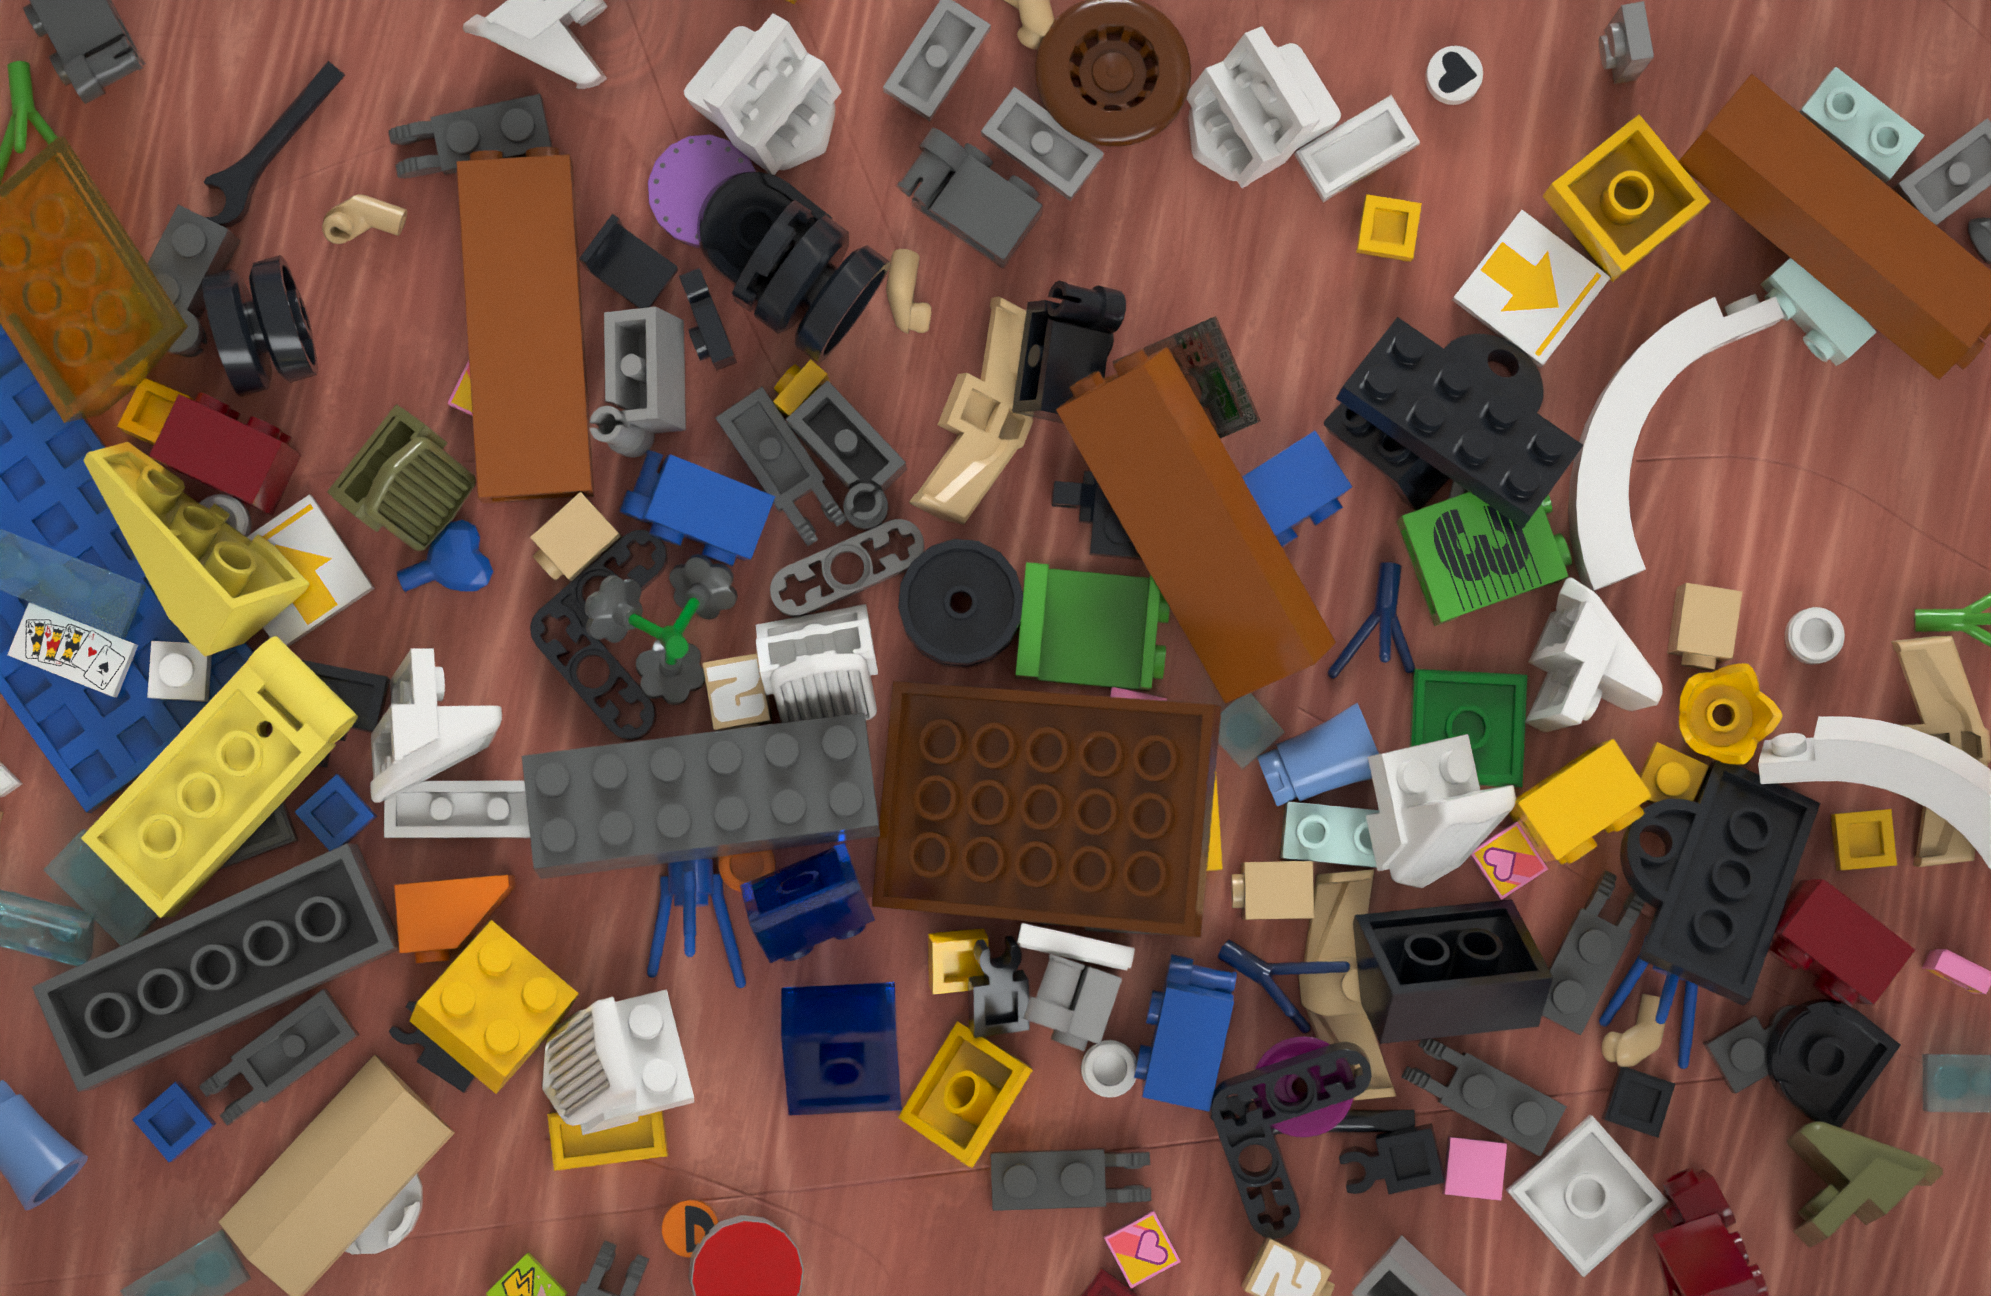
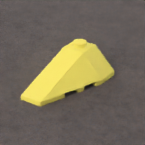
M129 442L91 451L85 456L83 461L168 618L204 657L244 644L299 598L310 585L273 544L259 534L252 541L226 523L230 515L228 512L216 504L208 509L183 492L185 488L183 480Z

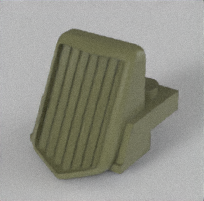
M396 404L327 493L374 531L378 532L383 526L415 551H422L454 519L474 489L476 477L443 450L447 445L444 439Z
M1825 1122L1806 1124L1787 1140V1143L1828 1186L1824 1190L1818 1191L1797 1212L1804 1221L1793 1232L1811 1248L1829 1238L1853 1213L1867 1225L1886 1215L1915 1185L1932 1186L1943 1175V1169L1921 1156Z

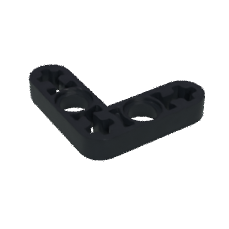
M635 530L623 536L541 607L532 618L530 625L531 638L539 650L607 728L618 737L626 740L641 739L650 733L657 719L656 707L653 701L642 693L639 684L600 640L588 635L586 625L589 616L584 609L586 601L584 600L583 592L590 580L597 577L607 578L608 576L616 575L613 571L606 568L612 560L616 559L621 569L633 558L629 548L636 542L642 547H646L651 543L655 545L656 549L651 554L655 564L648 570L638 565L627 576L640 584L641 592L654 582L666 569L668 553L663 541L650 535V531ZM551 616L558 621L563 620L566 616L569 618L571 623L565 630L577 645L581 643L584 636L591 642V645L575 652L567 666L560 661V657L570 652L556 639L546 643L543 638L548 632L544 622ZM591 656L601 657L609 665L610 674L608 680L599 688L585 687L578 678L579 665L584 659ZM621 678L628 684V687L618 691V693L629 704L635 705L641 701L645 707L639 714L644 723L637 729L630 724L624 725L622 728L619 727L616 721L622 714L610 699L604 708H601L596 702L598 698L611 693Z
M1347 1041L1334 1043L1229 1078L1219 1083L1214 1090L1211 1103L1212 1118L1249 1221L1254 1230L1263 1237L1277 1239L1289 1235L1298 1225L1300 1218L1298 1197L1272 1125L1355 1098L1362 1094L1370 1084L1372 1077L1369 1057L1364 1049L1355 1043ZM1340 1058H1346L1350 1065L1360 1064L1361 1067L1354 1070L1353 1081L1344 1083L1341 1075H1334L1323 1079L1326 1091L1317 1093L1315 1076L1310 1067L1319 1065L1321 1077L1336 1071V1061ZM1294 1074L1305 1080L1308 1088L1303 1098L1296 1102H1286L1276 1095L1274 1091L1275 1084L1284 1075ZM1265 1083L1266 1098L1272 1109L1263 1111L1262 1100L1245 1106L1246 1116L1242 1118H1236L1233 1111H1222V1109L1228 1106V1096L1237 1094L1241 1101L1258 1098V1089L1255 1085ZM1257 1144L1269 1150L1272 1159L1266 1169L1252 1172L1242 1167L1239 1162V1156L1242 1150L1249 1145ZM1277 1177H1280V1178H1281V1181H1273V1180H1275ZM1270 1182L1276 1203L1279 1206L1288 1204V1207L1283 1209V1219L1273 1222L1269 1214L1260 1216V1213L1265 1211V1198L1261 1186H1265ZM1248 1187H1256L1253 1191L1248 1189Z

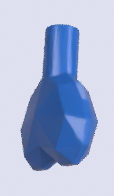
M464 520L450 522L430 544L426 560L396 572L404 592L434 580L448 589L465 592H476L488 585L494 571L489 559L479 551L480 535L477 527Z

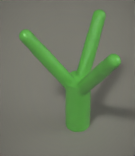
M15 61L7 65L12 115L0 147V184L13 147L19 154L26 150L28 120H30L62 162L68 163L71 161V154L35 109L30 64L25 61Z
M1991 593L1963 609H1915V632L1963 631L1991 647V633L1977 626L1991 625V613H1981L1991 607Z

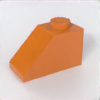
M515 875L394 885L399 953L415 952L416 963L450 961L449 949L464 948L515 888Z

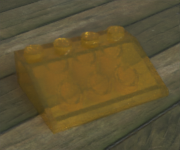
M65 136L57 137L0 186V324L64 423L99 416L106 412L145 379L188 328Z

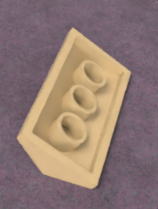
M374 1055L219 1221V1224L244 1256L288 1295L304 1296L455 1132L379 1056Z

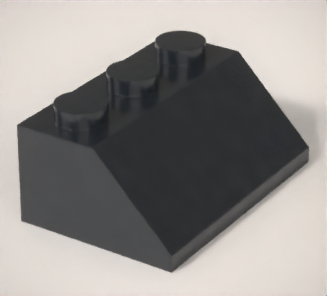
M1512 899L1354 916L1353 931L1361 1005L1380 1044L1539 1027L1553 976Z

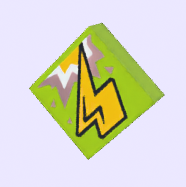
M529 1252L486 1293L487 1296H566L568 1294Z

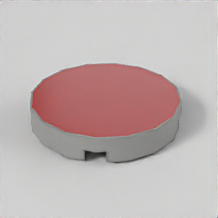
M740 1215L720 1221L708 1230L709 1233L703 1237L700 1244L698 1242L691 1254L688 1278L693 1296H799L801 1292L804 1268L799 1249L782 1228L764 1217Z

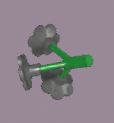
M700 554L690 556L686 564L676 565L670 573L669 580L676 589L674 600L683 610L673 626L663 628L642 617L643 608L639 602L641 596L639 583L632 579H625L623 581L622 578L616 575L608 576L602 581L599 591L592 593L585 602L584 609L589 616L586 631L594 639L600 640L605 638L612 643L623 640L628 630L635 628L657 638L652 646V650L642 652L636 659V671L642 677L640 683L641 691L650 699L662 697L668 704L680 705L688 699L691 691L701 689L705 683L704 669L699 665L701 653L695 645L687 643L682 634L695 612L700 617L710 620L715 619L721 610L730 609L735 605L738 594L735 588L731 586L734 578L733 573L726 565L712 564L709 558Z

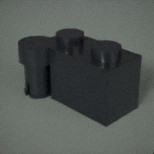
M1059 280L1051 287L1048 297L1063 300L1061 304L1048 300L1027 303L1012 413L1064 424L1056 409L1074 396L1069 387L1096 371L1101 373L1103 379L1105 378L1107 357L1114 343L1113 333L1120 328L1126 312L1125 295L1120 290L1099 285L1093 287V289H1087Z

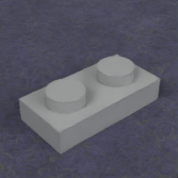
M940 0L884 84L883 92L930 122L990 32L991 25L953 0Z
M1644 1L1621 5L1605 28V35L1599 37L1601 63L1604 69H1612L1614 84L1637 80L1654 58Z
M1015 87L981 130L982 137L1069 201L1073 199L1104 157V152L1093 144L1070 134L1054 120L1047 110Z
M1988 118L1893 187L1903 199L1935 225L1939 224L1991 185L1990 120Z

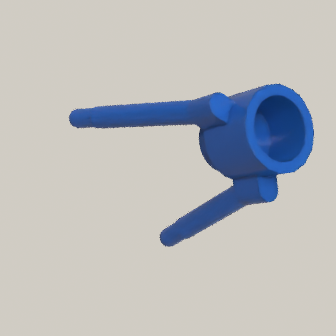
M704 858L668 863V876L660 877L661 897L650 948L647 975L650 978H654L658 974L673 897L674 906L683 907L684 953L687 957H693L696 952V907L708 906V895H711L735 985L738 988L745 987L746 979L742 968V961L723 894V879L720 874H713V860Z
M1639 955L1599 1019L1601 1026L1606 1027L1611 1023L1649 964L1639 959ZM1653 965L1652 969L1666 975L1655 1017L1658 1024H1664L1673 1002L1678 980L1685 979ZM1687 980L1679 1040L1678 1066L1681 1069H1686L1689 1066L1698 985Z

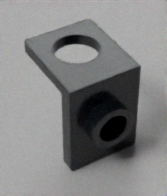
M614 214L609 217L579 258L586 271L637 308L652 307L678 272V267L626 230L621 220Z

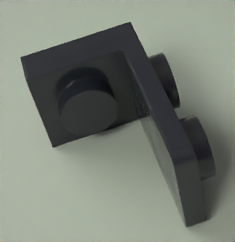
M1342 403L1324 421V426L1332 435L1384 474L1400 499L1414 511L1421 509L1450 479Z

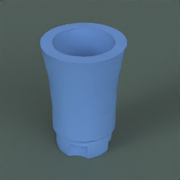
M1355 703L1330 720L1298 736L1276 744L1278 750H1270V752L1259 755L1257 758L1277 806H1280L1288 801L1295 800L1297 797L1301 802L1329 790L1372 779L1368 757L1378 755L1379 753L1358 703Z
M0 1080V1171L11 1185L23 1208L31 1210L63 1188L82 1169L88 1156L62 1137L35 1111L21 1094L16 1095L4 1080Z

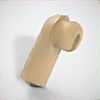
M1003 0L1019 9L1020 19L1023 24L1017 33L1019 41L1028 48L1038 49L1042 38L1047 34L1054 22L1050 1Z
M355 195L326 213L322 224V232L324 237L333 244H343L372 227L399 236L404 228L408 210L366 195Z
M897 249L892 253L886 286V294L895 325L907 334H909V330L925 333L930 327L932 307L925 302H914V289L920 257L912 250Z
M1642 994L1636 1025L1623 1034L1609 1032L1604 1037L1601 1049L1607 1061L1617 1062L1620 1067H1630L1658 1050L1665 1028V1023L1658 1024L1655 1020L1660 997Z

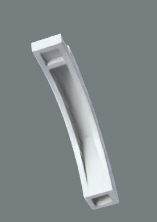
M1756 294L1740 299L1724 307L1728 315L1726 317H1723L1715 297L1685 311L1664 325L1634 351L1612 376L1598 397L1579 440L1583 447L1574 459L1570 478L1568 505L1570 540L1576 569L1581 583L1593 592L1636 575L1646 569L1634 537L1630 518L1629 477L1634 449L1641 428L1651 408L1664 389L1688 365L1707 353L1769 328L1783 319L1784 315L1776 296L1759 303Z
M1819 716L1813 738H1806L1799 733H1786L1778 735L1772 740H1764L1758 762L1761 784L1843 781L1870 785L1908 797L1929 808L1962 833L1979 852L1991 870V770L1964 751L1934 736L1909 727L1857 717Z

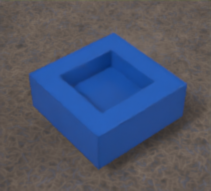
M340 774L332 777L295 811L297 816L329 851L349 843L378 817Z
M180 1081L173 1083L132 1119L169 1163L175 1161L216 1125V1122Z

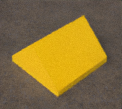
M957 1021L898 1118L956 1159L973 1168L1033 1069L986 1038H974L970 1029Z

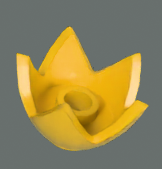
M1747 663L1727 665L1714 672L1698 673L1688 679L1680 696L1679 728L1685 742L1696 753L1709 756L1722 763L1746 764L1754 756L1757 744L1774 731L1783 717L1775 702L1760 691L1757 675ZM1717 705H1724L1731 712V720L1726 726H1720L1713 720L1712 713Z

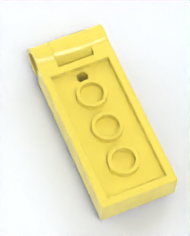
M274 636L263 643L250 656L240 670L93 824L81 839L160 918L174 917L336 746L335 743L353 726L358 716L277 636ZM268 723H271L273 728L270 736L266 733Z

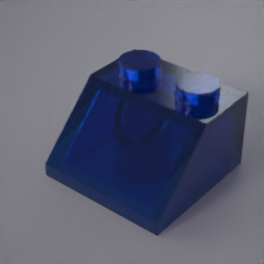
M845 843L740 885L749 924L769 963L780 959L783 961L800 959L813 950L814 945L834 937L837 940L854 937L866 928V924L876 920L870 901Z
M895 982L781 988V1043L788 1115L902 1110Z

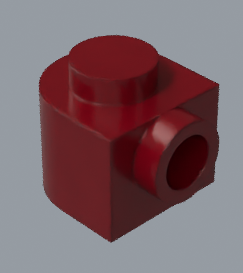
M1687 1168L1672 1175L1662 1183L1665 1188L1664 1193L1671 1204L1663 1212L1672 1228L1718 1213L1726 1228L1736 1223L1732 1210L1714 1177L1704 1169L1695 1173L1693 1168Z

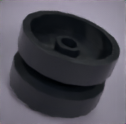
M827 216L820 218L789 252L766 287L754 312L755 318L777 334L793 327L804 315L795 333V345L818 363L826 359L847 335L876 294L891 266L889 260L868 245L856 249L841 263L849 247V232Z
M281 255L253 263L249 275L251 294L244 280L232 269L203 278V296L209 323L222 364L236 394L242 397L269 388L272 378L270 357L278 373L290 383L318 374L317 355L308 313L291 270Z
M952 539L930 546L912 561L900 584L898 608L908 639L923 656L944 667L968 669L991 662L1010 646L1021 623L1023 591L1016 570L1001 552L980 541ZM962 592L964 598L968 595L971 597L972 605L969 611L956 613L952 610L951 598L954 594Z

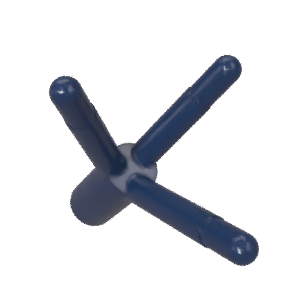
M1391 562L1379 564L1374 610L1328 670L1327 674L1331 679L1338 677L1379 622L1380 661L1383 663L1390 661L1392 636L1405 672L1409 674L1414 672L1415 665L1396 614L1401 565Z
M1230 939L1224 943L1217 957L1261 985L1302 1033H1308L1311 1030L1310 1024L1274 982L1273 976L1345 973L1350 970V964L1346 961L1267 963Z

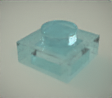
M1249 693L1236 699L1221 712L1218 744L1242 770L1285 731L1255 697Z

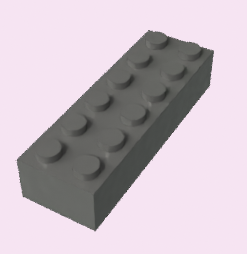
M865 713L522 756L533 868L540 879L880 836Z
M347 843L37 984L32 989L77 1091L82 1092L98 1088L398 951V933L359 846Z

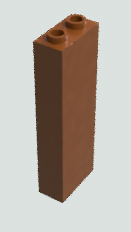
M1751 73L1678 162L1687 173L1935 378L1940 380L1955 364L1964 370L1985 346V343L1979 339V336L1982 339H1986L1991 334V270Z
M556 147L530 148L526 150V157L503 158V152L495 150L472 152L469 154L470 160L456 161L478 499L482 504L574 498L580 492L585 497L595 496L574 174L570 154L560 155L559 148Z
M1165 347L1148 357L1143 348L1113 364L1116 373L1103 379L1099 371H1096L1070 386L1069 388L1074 396L1057 408L1056 411L1225 704L1315 665L1336 644V641L1169 348Z

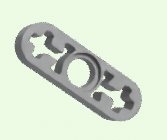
M894 519L779 570L772 579L770 586L772 601L777 609L787 616H805L904 573L908 570L912 561L924 552L922 533L913 523L903 519ZM893 531H898L903 538L913 537L915 543L908 547L909 558L900 561L896 554L887 555L879 559L885 570L877 574L873 573L872 560L868 552L861 546L863 543L873 540L874 550L877 551L890 544L888 534ZM842 553H854L864 563L862 577L853 584L839 583L832 576V562ZM822 563V573L826 583L834 591L832 594L822 597L821 586H817L805 593L807 602L798 607L792 599L786 601L781 599L780 593L787 590L786 579L796 576L800 583L810 581L816 578L810 567Z

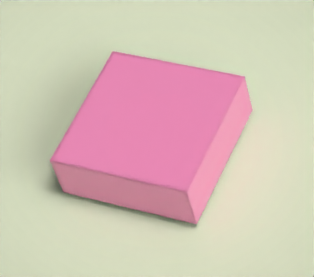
M1448 1136L1443 1194L1501 1201L1507 1143Z

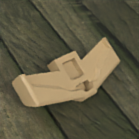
M1000 296L993 297L990 301L991 315L981 380L969 373L958 374L937 424L958 436L917 494H914L909 501L913 506L935 517L963 525L1017 449L1023 448L1033 423V418L1030 416L1012 413L1026 310Z
M1932 636L1891 641L1921 723L1904 724L1901 726L1934 736L1964 751L1988 767V764L1991 762L1989 730L1983 725L1953 637ZM1923 806L1916 856H1914L1913 866L1925 867L1974 861L1976 849L1966 837L1947 820Z
M1374 869L1319 874L1316 876L1314 918H1310L1304 962L1346 961L1350 964V970L1345 973L1298 975L1301 1005L1307 1010L1316 1038L1329 1044L1345 1041L1355 1043L1364 1049L1369 1057L1372 1074L1370 1084L1362 1094L1353 1098V1100L1396 1096L1372 1026L1361 1005L1353 931L1354 916L1368 914ZM1360 1064L1350 1065L1353 1077L1354 1070L1358 1067H1361Z

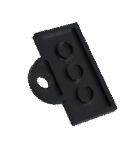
M1397 317L1346 381L1336 397L1342 404L1523 529L1583 447V444L1537 413L1543 401L1544 388L1541 375L1529 356L1511 342L1493 335H1464L1451 341L1445 348H1442ZM1488 362H1498L1504 365L1510 371L1511 377H1501L1495 374L1490 369Z
M1714 759L1710 763L1696 802L1685 799H1666L1643 810L1645 814L1631 823L1626 829L1620 847L1621 866L1628 884L1643 901L1656 908L1639 959L1742 1006L1750 1001L1820 803L1778 783L1761 784L1760 775L1736 764L1722 763ZM1651 832L1658 835L1664 842L1665 855L1654 857L1647 854L1640 845V833Z

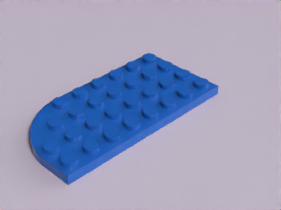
M9 316L0 322V693L85 812L92 813L131 785L208 702L147 698L151 641L190 642L168 618L83 461L88 452L106 448V445L16 320ZM29 602L138 645L117 698L8 656ZM247 641L244 644L212 654L209 701L254 653V650Z

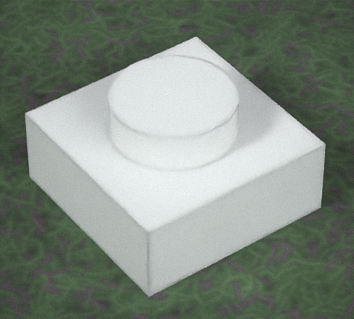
M151 641L147 698L209 702L212 655L204 657L191 643Z

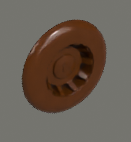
M1084 0L1061 13L1054 20L1047 34L1042 38L1036 55L1035 76L1039 95L1044 106L1062 128L1089 143L1102 146H1127L1140 143L1157 135L1179 114L1190 88L1191 62L1187 46L1180 32L1155 7L1140 0ZM1107 35H1120L1121 40L1109 41L1107 40ZM1095 38L1097 44L1088 49L1085 43ZM1130 40H1133L1142 48L1137 51L1128 43ZM1073 55H1077L1082 59L1080 67L1071 62ZM1150 58L1154 67L1146 70L1144 61ZM1071 79L1078 80L1080 87H1074ZM1154 83L1155 86L1152 91L1143 90L1144 84ZM1085 99H1088L1095 106L1089 104ZM1134 101L1140 103L1132 108L1129 106ZM1105 109H1115L1117 111H1106Z

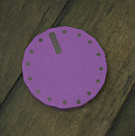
M714 135L689 136L670 145L655 161L648 180L649 204L660 227L676 240L682 241L684 244L701 248L697 235V221L701 206L708 193L719 182L729 176L742 172L756 171L749 157L734 147L731 141Z

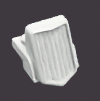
M507 0L488 16L483 17L476 14L463 24V30L466 33L485 37L576 82V88L578 89L598 86L607 79L568 27L573 21L579 23L581 27L589 23L608 7L604 0Z
M774 13L756 32L744 26L734 28L684 89V95L693 108L721 128L734 147L766 170L768 174L775 175L778 170L791 169L826 151L835 117L834 101L842 92L825 63L809 54L790 23Z
M1263 26L1244 33L1224 61L1205 68L1189 89L1186 98L1191 105L1188 118L1193 158L1224 178L1237 181L1241 188L1248 186L1251 182L1284 164L1295 150L1330 131L1341 118L1339 108L1303 50L1293 43L1278 48L1272 43Z
M1571 577L1567 578L1558 595L1556 611L1550 613L1528 662L1548 672L1525 723L1544 733L1581 724L1582 720L1587 721L1594 714L1601 698L1622 709L1634 711L1657 705L1663 694L1660 678L1599 596Z
M866 604L756 625V646L761 679L766 695L774 694L781 723L865 713V719L869 720L876 715L877 706L871 675L878 674Z
M434 648L410 649L390 679L391 706L371 734L373 780L370 782L371 799L374 802L378 803L388 800L487 748L493 741L501 724L502 711L500 706H437V701H442L444 698L445 678L443 668L435 667Z
M1468 734L1368 757L1379 812L1366 815L1377 870L1390 869L1391 878L1396 883L1424 888L1458 868L1515 806L1516 794L1514 785L1480 790Z
M667 989L617 1002L614 1001L613 997L598 1000L588 1008L577 1011L563 1023L556 1025L557 1031L547 1039L542 1090L566 1124L571 1126L580 1124L582 1135L638 1122V1116L694 1103V1094Z

